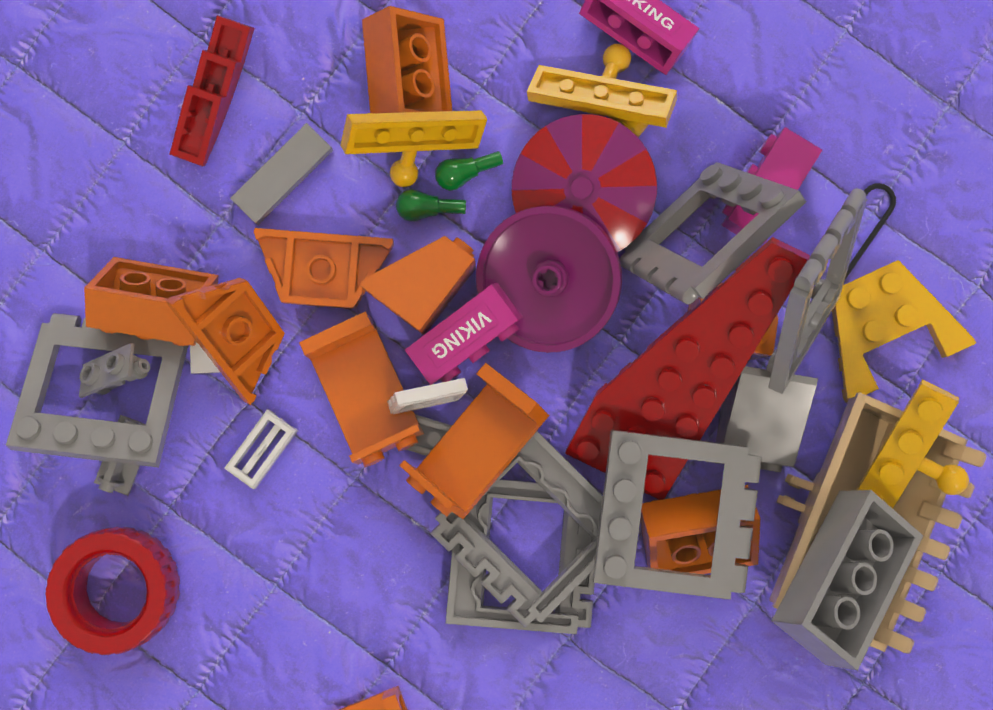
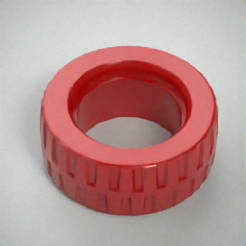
M130 527L101 529L75 540L56 558L47 578L46 606L54 627L74 647L91 654H121L146 643L166 626L169 618L175 612L176 603L179 599L180 576L177 572V565L172 559L169 550L157 538L150 536L149 533L137 531ZM106 554L120 555L132 561L144 576L147 588L146 602L140 614L134 620L128 622L111 621L99 615L90 603L87 593L88 575L94 564Z

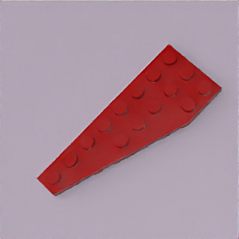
M774 237L767 241L743 262L732 276L719 287L716 286L693 310L690 309L654 340L645 352L632 363L629 362L622 368L619 374L608 384L605 383L597 390L571 438L565 454L606 473L611 430L700 441L790 294L795 279L807 260H809L810 255ZM648 454L644 493L659 500L665 499L688 459Z

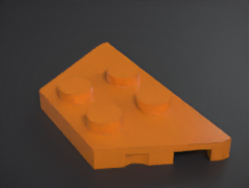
M254 228L255 238L258 240L264 254L265 263L275 282V288L280 301L284 304L356 309L366 292L359 284L364 278L379 271L394 247V240L390 238Z
M236 278L169 297L165 302L239 397L245 403L251 405L257 396L252 393L261 373L267 374L272 363V355L279 348L285 333L250 283L245 279Z

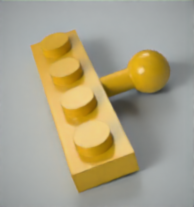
M612 44L607 47L603 54L605 69L602 76L538 65L527 89L528 101L667 128L677 101V90L616 79L618 73L625 71L629 67L631 53L622 44Z
M482 110L347 114L340 146L345 154L402 152L401 158L395 161L390 168V177L397 186L409 187L418 178V168L414 163L417 151L477 149L485 129L487 117Z
M922 379L856 490H872L893 509L915 472L919 471L935 479L937 486L945 494L958 495L963 493L969 485V476L965 469L955 464L942 466L925 457L958 405L959 397Z

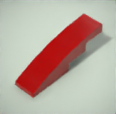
M216 16L208 50H202L194 83L187 86L170 155L200 166L206 165L236 90L254 33V27L223 16Z

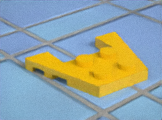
M899 260L844 284L840 298L832 310L835 337L838 338L840 354L838 363L839 371H842L844 385L842 395L845 403L848 402L849 398L855 397L858 392L867 395L879 389L863 354L922 326H927L942 358L951 356L976 344L975 339Z

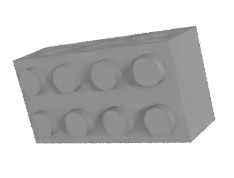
M872 490L839 491L780 603L772 622L825 665L858 671L923 535Z

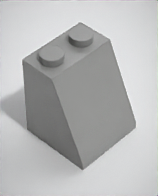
M745 366L721 406L716 443L749 447V454L762 456L761 469L781 472L782 465L794 467L818 378L794 374L784 393L781 394L768 388L772 372Z

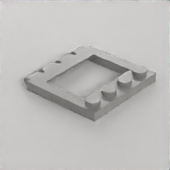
M716 162L714 165L704 169L700 174V178L646 227L630 245L624 248L625 253L619 259L621 267L653 284L679 301L691 304L698 297L704 299L801 208L806 201L799 190ZM719 197L724 204L732 207L739 205L744 212L752 215L759 213L703 267L659 245L709 198L715 199Z
M856 188L851 191L825 232V235H823L809 260H807L795 279L794 286L790 291L778 347L774 350L767 365V371L772 372L768 386L769 389L781 394L784 393L840 298L867 202L866 193L861 189ZM828 259H831L826 279H822L821 277L826 270Z
M53 313L49 323L41 324L6 446L14 451L159 468L188 346H178L172 342L157 339L144 340L135 335L118 332L105 333L100 329L86 327V317L83 320L82 327H80V316ZM133 343V354L162 357L146 425L41 413L60 345L114 351Z
M611 430L593 582L730 600L731 592L745 593L748 565L735 563L736 558L749 559L753 528L740 526V520L754 521L758 490L745 488V482L759 483L762 456L749 454V447ZM648 454L724 464L711 575L635 566Z
M536 431L487 492L518 463L594 539L543 592L467 516L462 519L451 512L447 517L440 512L435 518L439 524L430 533L448 552L460 543L463 547L456 553L454 558L475 578L486 569L489 573L480 583L501 604L512 595L515 599L506 609L524 627H527L535 618L542 623L594 570L603 498L538 431Z
M500 479L473 507L467 517L489 538L493 498L557 502L537 482ZM565 510L558 575L594 540ZM458 543L452 549L446 624L577 634L578 627H591L593 601L580 599V594H594L593 571L542 623L535 618L527 627H524L506 607L483 606L485 587L480 582L486 576V569L475 578L454 558L463 546Z

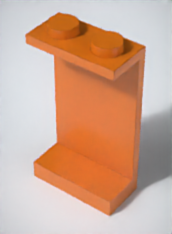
M366 311L299 342L304 355L312 361L352 452L349 455L352 463L357 465L363 463L364 467H368L385 459L384 452L395 447L398 452L403 451L418 443L416 437L424 433L414 411L390 414L387 401L390 400L391 396H394L395 392L404 391L373 320Z
M487 363L476 373L487 385L421 464L415 468L403 460L399 465L410 475L406 481L421 494H424L426 490L432 494L434 498L430 503L447 517L453 512L464 519L550 416L536 401Z

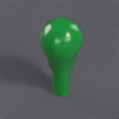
M497 151L476 159L472 157L446 159L440 162L435 169L436 182L440 187L448 191L457 190L469 180L478 176L479 172L502 165L501 153Z
M406 190L399 195L396 201V210L404 220L418 221L427 217L437 216L438 213L465 214L466 200L439 199L438 196H431L417 190Z

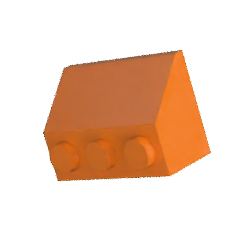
M388 6L362 19L370 113L452 111L444 19L393 6Z
M113 257L84 287L86 327L100 329L105 333L118 332L135 335L144 340L157 339L169 341L178 346H195L196 340L165 301L169 297L218 284L219 275Z
M721 489L642 503L640 524L648 568L697 574L711 573ZM757 508L755 509L754 521L740 520V526L753 528L749 559L736 558L735 563L748 566L758 565L761 518Z

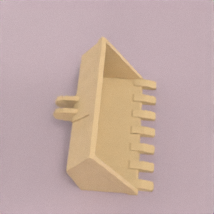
M860 392L856 393L855 397L849 398L822 468L816 474L813 483L787 474L785 482L797 489L807 490L809 494L805 504L797 502L794 498L786 495H779L777 503L801 512L798 519L799 526L769 599L773 603L772 606L778 609L839 491L857 489L903 411ZM942 429L925 457L942 466L949 464L958 465L959 461L976 467H982L987 456L982 451L967 447V439ZM919 471L915 472L893 508L923 535V538L870 644L871 647L883 652L886 651L887 646L906 654L911 652L914 645L913 639L893 630L899 615L922 622L926 609L907 601V594L911 584L929 591H934L937 586L938 578L918 569L923 553L941 560H946L949 555L950 547L948 545L930 539L935 523L958 529L962 521L960 514L942 508L946 494L939 489L936 480ZM969 482L967 489L958 495L970 498L975 488L974 485Z

